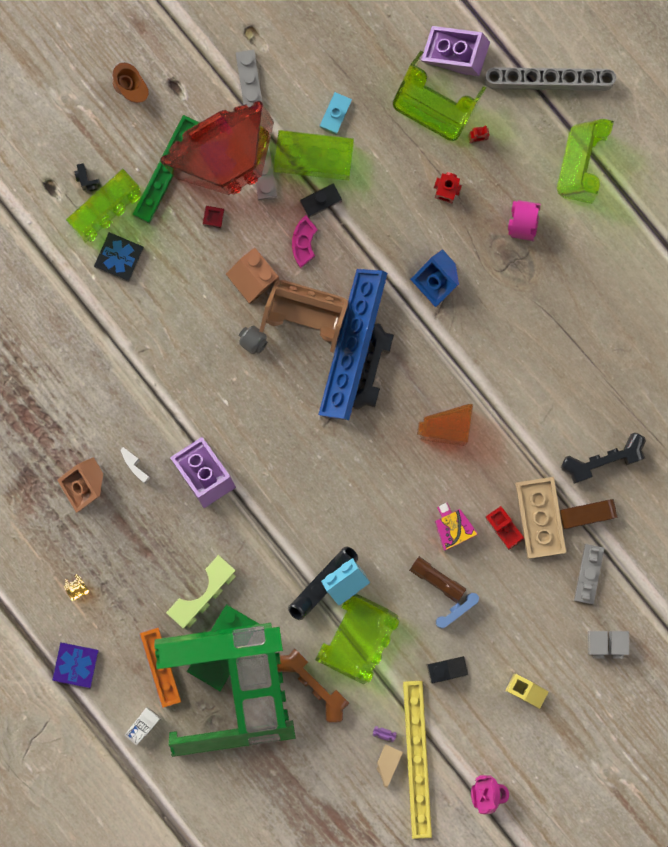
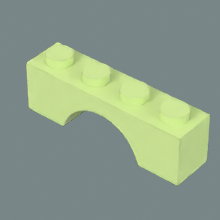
M219 555L205 569L209 578L206 592L196 600L187 601L179 598L166 612L183 629L186 626L190 628L197 621L195 616L199 612L203 614L210 606L208 602L212 597L216 599L223 592L221 587L225 583L229 585L236 577L234 575L236 570Z

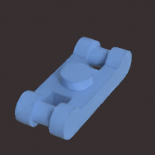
M476 593L468 594L466 602L462 605L459 603L455 604L449 609L451 613L446 617H438L436 619V626L439 628L448 626L477 604L479 596Z

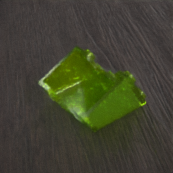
M354 594L341 607L347 612L330 646L323 643L315 661L361 684H365L371 681L374 674L373 670L380 663L382 652L391 641L390 636L393 630H396L399 620L398 615L391 610L358 594Z

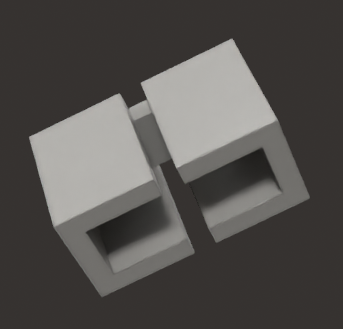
M588 631V654L593 655V658H605V655H612V658L624 659V655H629V631H609V651L608 631Z

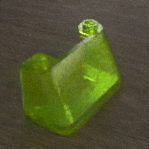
M597 119L578 123L571 127L557 184V192L560 196L585 203H593L598 195L600 181L596 175L587 173L592 147L595 148L596 144L601 140H607V137L611 134L614 121Z

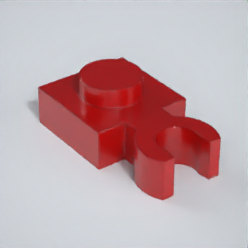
M486 125L473 128L468 135L470 143L488 140L490 136Z

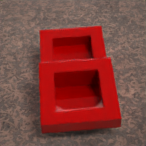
M502 506L485 517L508 550L524 540V537Z

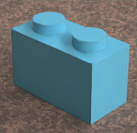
M353 558L321 581L326 591L338 605L344 603L370 583L364 571Z

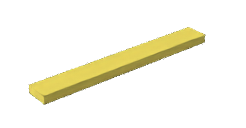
M423 681L403 682L412 839L432 838Z

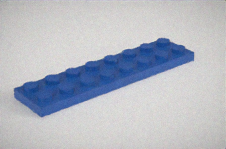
M356 270L347 310L318 414L322 417L342 420L350 419L388 274L383 270Z

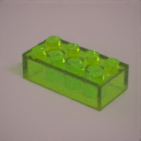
M278 130L274 172L349 181L354 138Z
M124 169L120 170L66 219L68 225L84 243L93 241L98 236L97 232L102 228L106 229L112 223L111 220L116 215L118 217L126 211L125 207L130 203L134 204L140 198L141 191L139 185Z

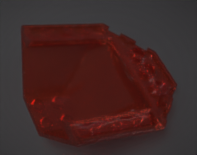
M261 101L254 102L250 107L247 104L234 107L233 112L227 110L219 111L185 131L182 135L183 140L181 142L176 141L169 149L170 154L162 156L160 162L178 180L226 195H235L242 191V187L247 184H255L259 180L258 178L262 176L274 120Z

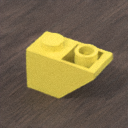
M518 674L512 676L505 690L539 709L548 694L547 690Z

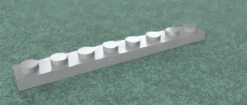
M254 50L236 52L258 200L277 198Z

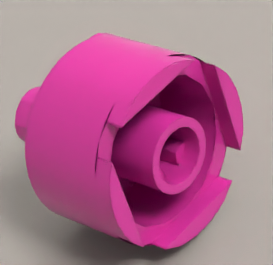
M521 200L513 201L511 212L514 218L513 220L510 219L508 224V235L511 238L534 241L539 222L538 211H540L541 204Z

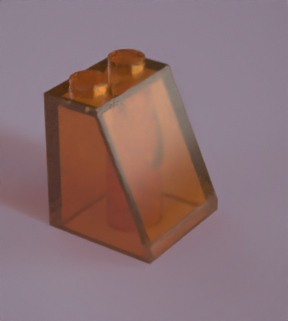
M473 404L463 405L424 417L423 421L418 423L417 435H420V440L466 446L469 438Z

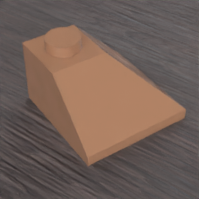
M92 457L77 464L57 480L76 513L100 496L103 472L95 458Z

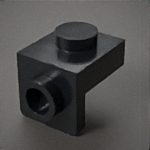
M77 164V171H74L76 181L80 182L82 189L87 192L98 190L97 187H101L100 180L89 181L85 164Z

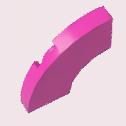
M306 215L297 224L292 238L293 256L300 269L315 257L311 248V241L318 231Z

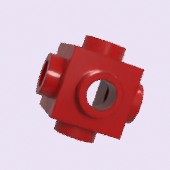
M450 172L442 173L441 178L437 177L434 188L437 189L435 199L453 204L455 195L459 196L462 185L459 184L460 178H457L456 174Z

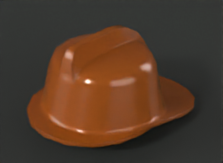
M125 62L116 65L112 75V84L115 91L131 102L141 103L145 101L149 95V90L137 69Z

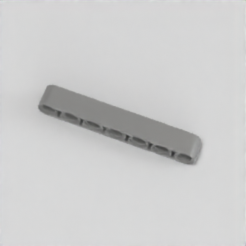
M494 67L487 71L484 81L486 86L491 89L606 91L614 85L616 74L610 69ZM496 75L498 77V81H491L489 79V76ZM509 75H514V76H516L517 81H516V82H511V81H509L508 76H509ZM527 76H534L536 81L529 82ZM552 76L555 81L548 82L545 77ZM571 76L574 82L568 83L564 77ZM589 76L592 79V82L586 83L583 80V77ZM602 77H609L611 83L603 82Z

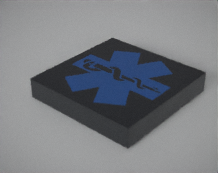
M109 232L94 264V268L129 282L144 247Z

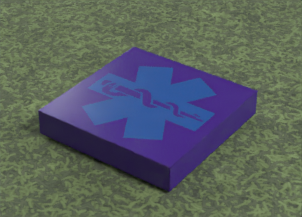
M60 642L52 681L91 688L99 650Z

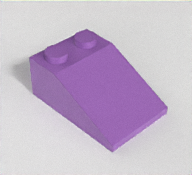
M432 26L421 61L460 74L480 76L490 41L483 32Z
M203 437L170 457L203 508H206L236 488L231 476Z

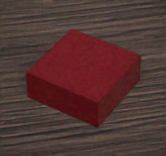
M206 206L203 225L222 228L225 209Z

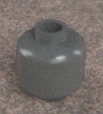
M256 326L244 327L239 333L241 337L239 340L240 346L251 354L261 353L268 343L266 341L267 335L259 332L260 329Z

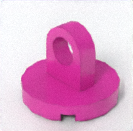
M480 775L475 779L476 783L472 785L471 799L473 806L479 810L480 814H492L496 811L499 804L508 801L509 791L507 787L503 784H498L491 775Z

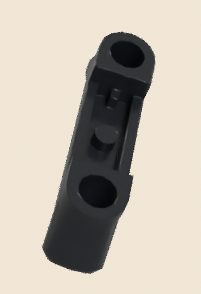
M379 323L374 324L370 341L375 349L374 352L370 351L367 363H371L369 371L365 370L362 380L366 382L365 386L357 390L353 408L356 410L365 405L375 408L380 388L374 387L373 383L381 353H390L394 334L385 332Z
M632 433L623 450L618 451V448L607 451V456L600 457L599 454L590 457V462L587 463L574 457L566 456L561 465V470L570 474L575 484L592 478V469L623 458L626 466L646 459L642 451L646 439L638 433Z
M348 546L343 547L288 606V611L293 618L303 620L328 593L321 582L327 575L336 571L352 558L355 562L358 561V554L354 549Z

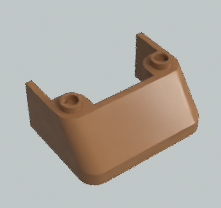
M278 280L274 283L265 306L259 332L264 331L267 323L271 326H278L283 324L284 320L321 330L320 336L323 340L332 342L330 352L333 353L343 324L348 301L341 296L285 280Z

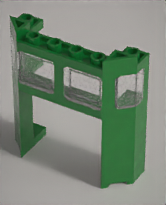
M271 623L155 639L154 647L157 669L228 659L237 717V729L178 737L177 731L169 732V747L172 757L296 739L293 720L289 721L288 709L283 708V702H286L285 690H281L280 683H284L282 671L278 672L277 667L278 664H281L279 651H283L280 627L272 628Z

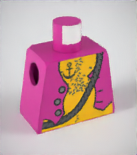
M448 503L437 507L442 518L436 520L435 525L443 551L478 535L460 509L452 512Z

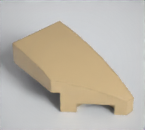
M386 744L377 761L378 766L376 768L378 773H380L385 788L388 787L403 752Z

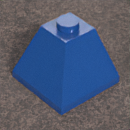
M443 249L432 256L410 279L435 307L459 285L456 264Z

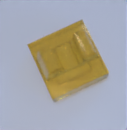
M78 574L74 575L76 580L69 582L68 579L65 580L64 589L72 601L89 593L86 584Z

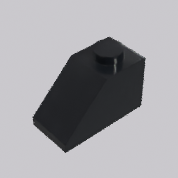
M464 656L426 664L431 684L468 675Z

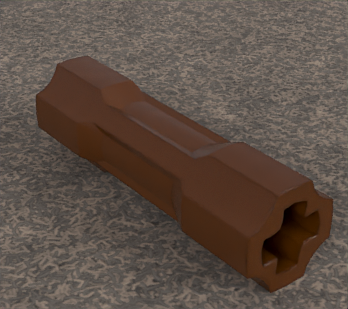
M420 556L409 570L442 591L445 596L455 603L461 599L466 591L465 587L433 568L429 562Z

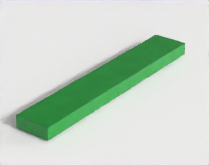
M185 115L182 116L132 214L134 217L149 224L151 223L200 126V122Z

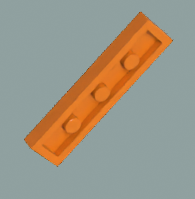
M159 627L140 633L162 708L180 703L181 698L171 667L156 668L157 658L154 642L155 639L162 638Z

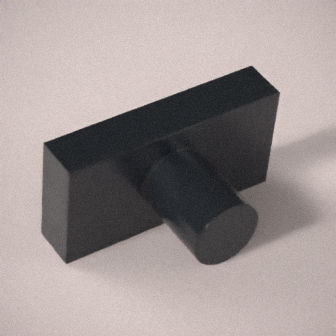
M334 183L300 200L308 218L342 202V198Z

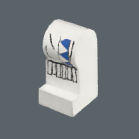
M147 707L124 736L137 746L161 718Z

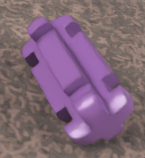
M375 726L373 730L374 737L378 736V738L387 741L391 740V742H394L397 736L396 732L392 733L391 730L380 729L378 726Z

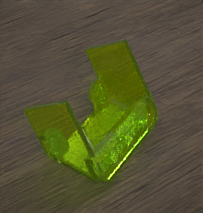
M420 50L404 76L393 100V107L399 113L445 139L455 141L460 137L473 115L486 87H482L475 99L470 96H462L458 103L450 100L425 85L427 74L424 70L417 67L424 53Z

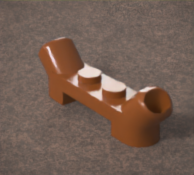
M296 649L289 655H280L281 664L277 665L278 672L298 673L300 675L298 680L305 687L309 684L314 689L311 693L319 701L322 698L326 701V721L341 722L343 720V709L350 703L337 690L330 695L303 668L308 661Z

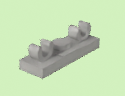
M585 544L574 601L594 604L604 547Z

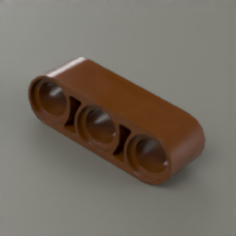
M614 499L560 510L564 529L618 518Z

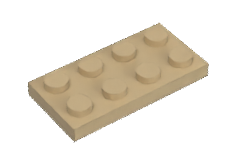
M554 477L516 482L527 559L566 553Z

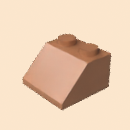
M253 248L226 273V276L249 304L279 280V276L256 248Z

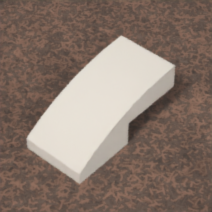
M123 447L121 453L132 472L146 484L150 477L136 467L140 460Z

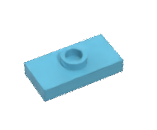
M334 92L321 121L320 128L337 135L352 99Z

